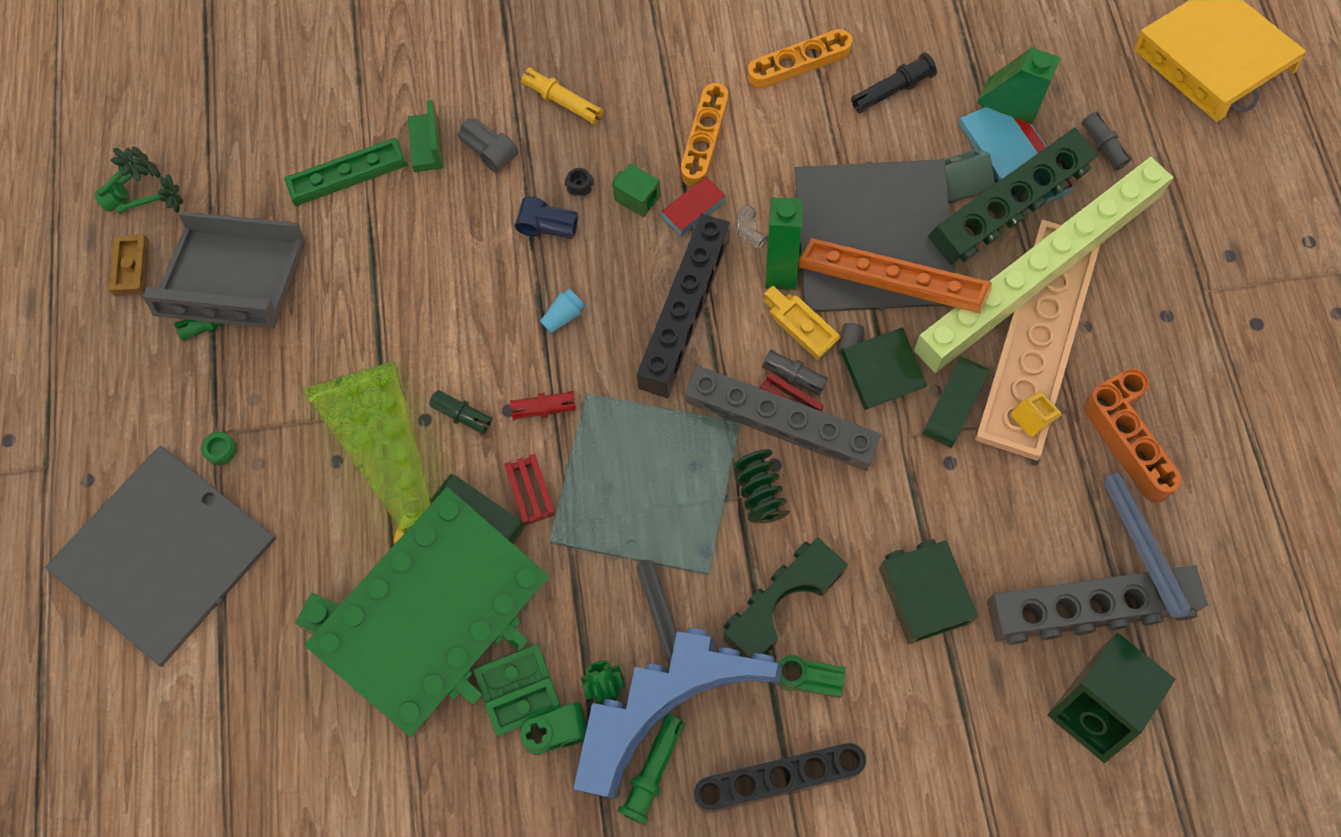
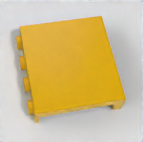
M1189 0L1140 30L1134 49L1139 56L1216 123L1226 117L1231 104L1284 70L1288 69L1290 72L1295 73L1306 53V50L1299 46L1298 43L1294 42L1243 0Z

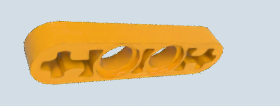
M836 29L756 58L748 66V81L756 88H764L844 59L851 52L852 36L846 30ZM814 49L819 51L821 55L817 58H810L805 53L808 50ZM783 59H790L795 64L790 68H785L779 62ZM760 70V72L765 73V75L761 76V74L756 73V71Z
M720 83L708 84L702 91L681 163L682 181L692 187L708 176L728 106V90ZM714 95H718L715 108L711 107V99H713ZM711 117L716 120V124L711 127H705L700 121L703 118ZM702 141L706 142L709 148L701 152L695 150L693 146L695 143ZM694 160L698 161V171L695 175H691L690 171L693 170Z

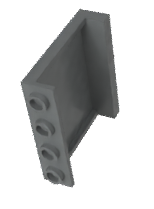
M180 211L179 217L185 228L159 288L147 287L143 295L152 315L156 317L275 329L305 246L299 223Z

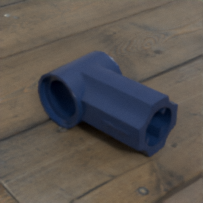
M528 196L522 199L514 228L519 233L531 237L545 233L572 239L576 234L579 216L576 211L551 207L539 198Z

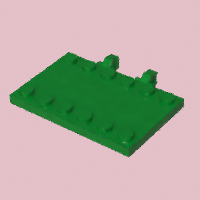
M446 487L307 640L304 646L411 737L447 695L454 700L461 694L473 705L483 694L467 681L473 674L469 669L493 641L498 644L504 638L518 651L525 646L529 640L516 629L521 622L515 616L548 579L549 575L451 489Z

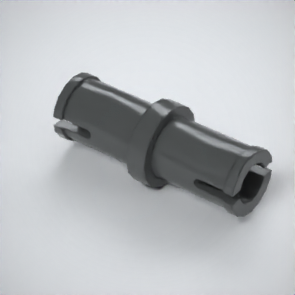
M1098 111L1091 113L1082 121V125L1085 126L1096 142L1094 146L1098 151L1102 150L1115 171L1123 168L1132 160L1117 140L1119 137L1117 133L1109 129Z
M773 350L769 351L762 365V368L786 378L787 383L791 385L796 383L816 393L818 396L823 391L828 377H824L804 367L803 362L799 360L794 362Z

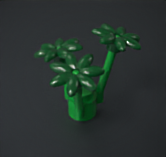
M135 146L131 147L132 150L126 148L124 152L119 148H113V152L117 157H113L110 161L118 165L119 170L95 192V199L101 208L108 212L116 209L121 214L127 209L161 200L162 202L166 201L168 209L173 207L176 213L180 211L179 204L183 203V199L179 194H176L180 188L178 184H173L169 174L165 178L161 177L156 164L148 161L147 154L142 153ZM149 173L151 176L159 178L163 188L157 194L126 202L129 193L124 184L131 178L139 182L141 175L147 176Z

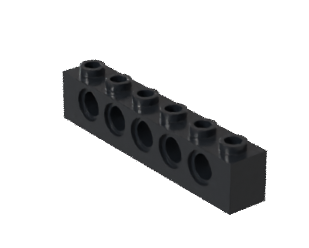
M700 214L637 372L638 389L665 398L669 397L730 238L729 221Z

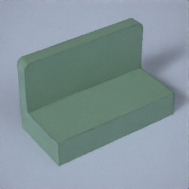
M977 148L944 158L948 203L985 192L995 185L990 153Z

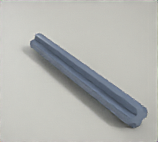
M1119 472L1108 474L1104 485L1170 616L1176 619L1188 615L1191 607L1123 475Z

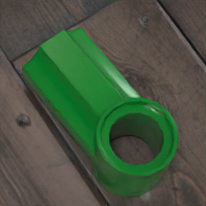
M797 655L784 656L778 662L782 669L788 665L795 666L800 671L801 676L796 681H789L781 673L780 683H777L781 689L786 691L798 690L841 698L846 667L804 660Z

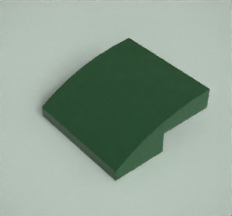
M903 327L840 351L864 410L927 386Z

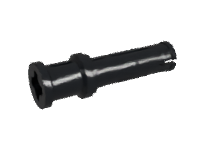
M924 52L919 55L917 60L910 64L900 65L893 75L851 96L854 109L857 108L856 111L862 113L864 110L902 89H913L919 81L927 77L933 78L937 74L934 60L928 53Z

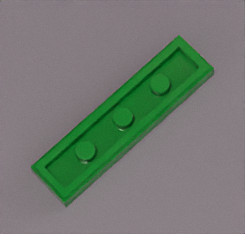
M395 137L284 177L292 202L296 207L406 167L407 164Z

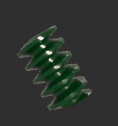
M770 449L749 453L734 464V472L739 474L737 482L740 486H743L741 488V496L747 498L744 501V506L750 511L748 513V520L751 523L774 522L784 518L790 512L779 510V507L786 504L787 500L786 498H776L775 496L783 491V487L772 486V483L780 477L777 473H768V471L776 467L773 461L765 462V459L772 455V450Z

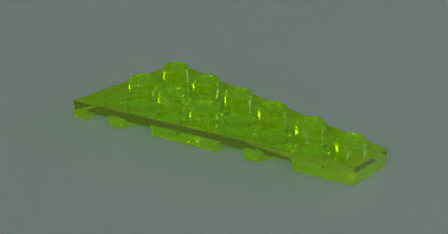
M394 361L302 389L396 524L405 534L432 502L398 370Z

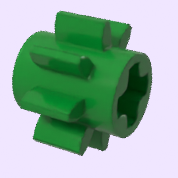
M600 660L590 664L585 670L587 676L580 678L586 699L589 700L594 697L598 704H603L604 699L615 701L620 696L619 689L625 688L620 666L611 667L610 662L607 660Z

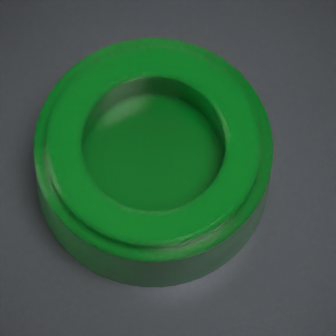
M214 432L208 435L202 442L201 452L204 458L211 464L225 465L235 457L237 446L227 433Z

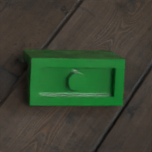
M433 100L426 101L427 114L408 116L411 164L414 172L443 169L439 118Z

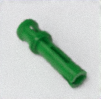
M665 715L639 776L635 775L631 779L630 784L632 788L624 806H619L617 810L619 814L642 825L647 824L648 819L646 815L654 797H658L661 792V787L658 784L674 751L677 740L685 727V722L672 715Z

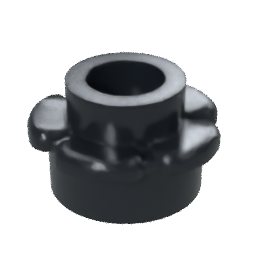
M584 168L572 169L565 179L567 191L573 196L589 194L592 190L591 186L594 185V178Z

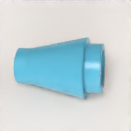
M568 288L564 293H559L546 314L539 321L553 334L557 329L582 315L581 311L586 306Z

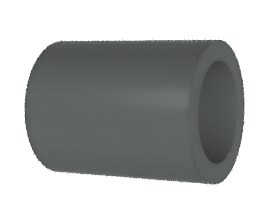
M845 323L842 326L838 353L841 356V350L862 342L863 326L856 323Z

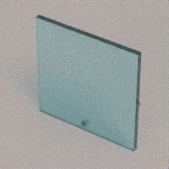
M586 393L570 461L565 467L567 473L549 541L550 544L640 562L652 560L655 565L709 575L724 501L728 499L726 490L740 422Z

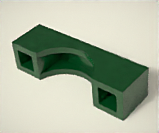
M818 537L811 544L807 541L804 542L793 555L796 560L788 568L782 565L770 578L773 583L765 591L760 588L751 596L747 602L750 607L742 615L736 612L724 625L726 631L724 632L723 640L732 649L739 651L741 657L753 659L754 653L766 655L777 644L778 636L773 626L772 613L776 605L783 598L796 592H811L823 596L845 573L848 564Z

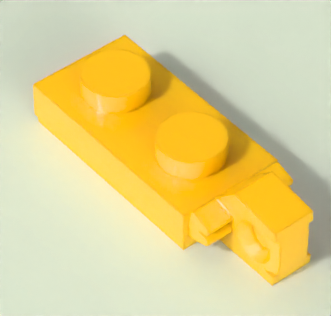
M774 286L764 293L763 302L771 309L769 314L773 320L817 361L840 341L841 336L797 295L793 297L791 294H788L785 297Z

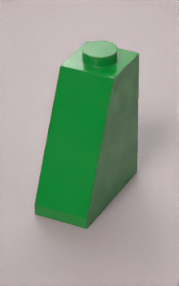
M1031 47L988 78L977 104L1033 125L1061 58Z
M771 197L767 232L765 289L774 286L776 289L796 290L803 199Z

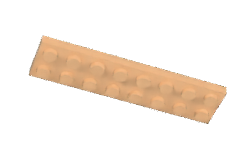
M1042 219L1033 247L1061 225ZM1100 245L1013 312L974 439L975 441L1036 461L1041 457L1049 426L1034 437H1030L1011 417V412L1024 399L1038 391H1042L1054 405L1056 404Z

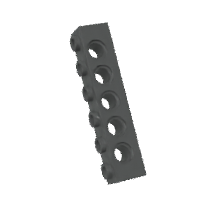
M698 365L685 393L687 403L864 471H868L881 434Z
M1197 565L1171 569L1191 607L1188 615L1176 618V621L1198 617L1197 612L1208 606ZM1149 572L995 593L987 601L995 640H1007L1008 645L1027 642L1030 636L1040 635L1041 640H1049L1061 637L1062 632L1074 630L1075 635H1085L1095 632V627L1108 625L1109 630H1119L1130 627L1129 622L1142 621L1143 626L1164 622V617H1171L1164 602L1158 597V590ZM1124 595H1128L1135 600L1136 609L1126 605ZM1090 600H1096L1102 605L1103 614L1096 613L1091 608ZM1057 604L1063 605L1068 609L1070 613L1069 619L1063 618L1057 613ZM1022 609L1032 611L1036 616V623L1027 622L1023 618Z

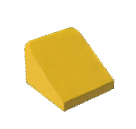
M1038 391L1024 399L1011 412V417L1030 437L1040 433L1062 415L1042 391Z

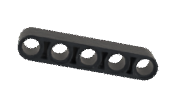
M845 743L701 779L696 784L694 801L701 811L715 813L850 780L859 775L865 768L866 755L858 745ZM844 752L853 754L857 760L856 769L848 771L841 767L839 763L840 754ZM816 761L821 764L823 768L822 777L819 779L809 778L804 770L805 763ZM775 769L784 770L789 776L788 785L783 788L775 787L770 781V773ZM741 777H747L753 781L755 791L752 795L741 796L735 790V782ZM714 786L719 790L720 800L716 804L707 805L701 801L700 792L704 787Z

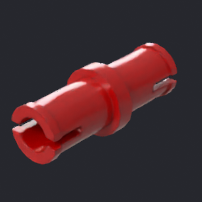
M570 391L546 396L544 393H538V397L510 400L511 410H514L511 411L512 419L514 421L535 416L548 418V414L576 411V405L573 401L575 400L574 393Z

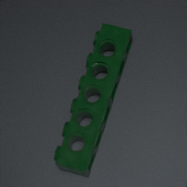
M1074 127L937 225L928 237L950 265L958 259L965 262L979 251L976 246L982 242L989 245L1002 234L999 230L1005 225L1011 229L1025 217L1022 213L1027 209H1030L1033 213L1047 202L1045 196L1052 192L1056 196L1070 185L1067 180L1074 176L1078 180L1092 169L1089 164L1098 154ZM1057 163L1061 164L1062 167H1063V169L1060 168V167L1057 165ZM1034 178L1039 180L1041 185L1037 184ZM1011 194L1015 195L1019 202L1015 201ZM988 210L992 211L996 215L997 219L991 217L988 213ZM964 227L970 228L974 236L968 234Z

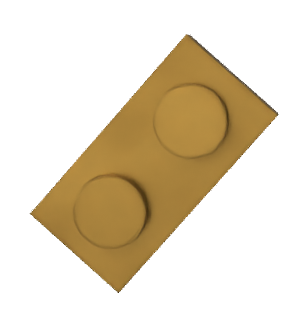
M144 234L114 236L109 291L114 296L145 293L149 239Z

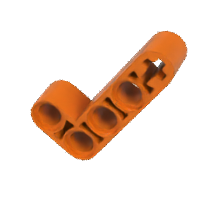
M1131 368L1099 384L1086 399L1084 411L1142 494L1150 501L1161 502L1166 500L1180 487L1182 482L1181 475L1132 407L1147 391L1149 379L1143 371ZM1124 384L1130 385L1135 392L1129 391ZM1097 398L1105 400L1109 407L1101 405ZM1116 425L1123 426L1128 433L1120 432ZM1136 451L1143 453L1147 461L1140 459L1136 455Z

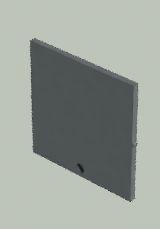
M944 159L872 163L869 161L863 164L795 167L796 198L803 199L800 255L805 250L810 238L955 273V264L950 265L928 237L937 225L950 217ZM801 268L804 302L814 312L869 309L883 311L888 308L947 306Z
M160 445L124 484L101 505V508L52 558L45 568L157 665L162 667L210 612L222 603L227 593L276 538Z

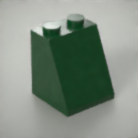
M1117 632L1099 649L1047 716L1103 763H1106L1143 732L1176 679Z

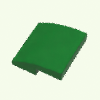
M538 643L473 668L496 737L522 727L531 718L550 713L561 707Z

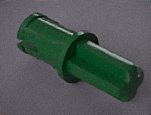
M437 390L432 395L429 402L430 407L452 418L453 423L458 424L460 422L481 435H484L488 428L477 421L479 420L490 426L493 419L490 415L488 416L469 406L468 401L464 400L461 402L440 390Z

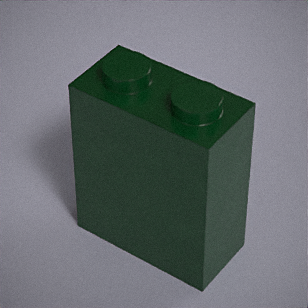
M935 539L918 544L916 546L917 550L905 553L904 550L891 552L885 556V560L879 567L881 577L908 645L972 624L978 617L947 540L936 543Z

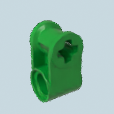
M581 704L565 705L550 713L526 721L520 732L525 750L531 754L540 755L561 747H569L583 742L587 723ZM538 729L540 734L546 733L542 736V743L535 744L533 739L527 740L532 737V730Z

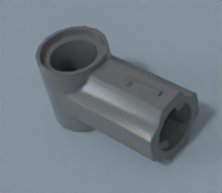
M476 118L467 119L462 124L461 130L458 133L459 139L479 154L483 163L495 173H498L519 153L517 146L508 136L503 133L497 135Z

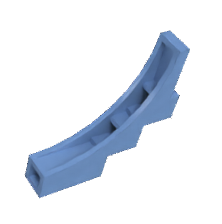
M688 628L687 633L677 631L669 673H666V667L647 663L645 669L635 667L626 709H624L625 703L604 699L603 705L592 703L574 790L616 799L624 772L638 745L653 726L673 708L698 693L725 684L747 681L780 683L782 668L778 663L774 662V657L765 654L754 653L752 659L739 656V651L730 648H719L717 653L715 652L717 643L711 637H708L709 632L705 630Z

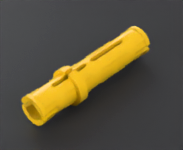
M531 67L526 69V72L530 75L523 74L521 78L523 85L540 93L544 100L556 102L587 120L592 125H596L599 122L595 118L601 119L603 108L592 104L559 85L558 80L555 78L549 79Z

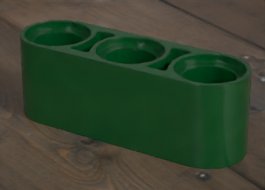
M960 356L922 435L952 449L990 369Z
M453 474L447 477L430 499L433 503L444 489L448 487L512 544L525 529V525L519 519Z

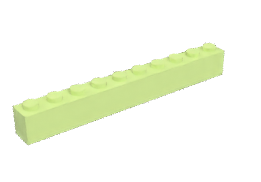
M1149 157L989 281L992 282L991 291L981 314L959 308L952 309L919 335L914 352L934 373H937L1158 200L1174 177L1152 157Z

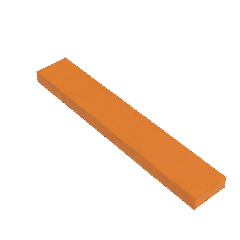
M810 238L799 259V266L803 269L979 314L982 312L992 286V282L814 238Z

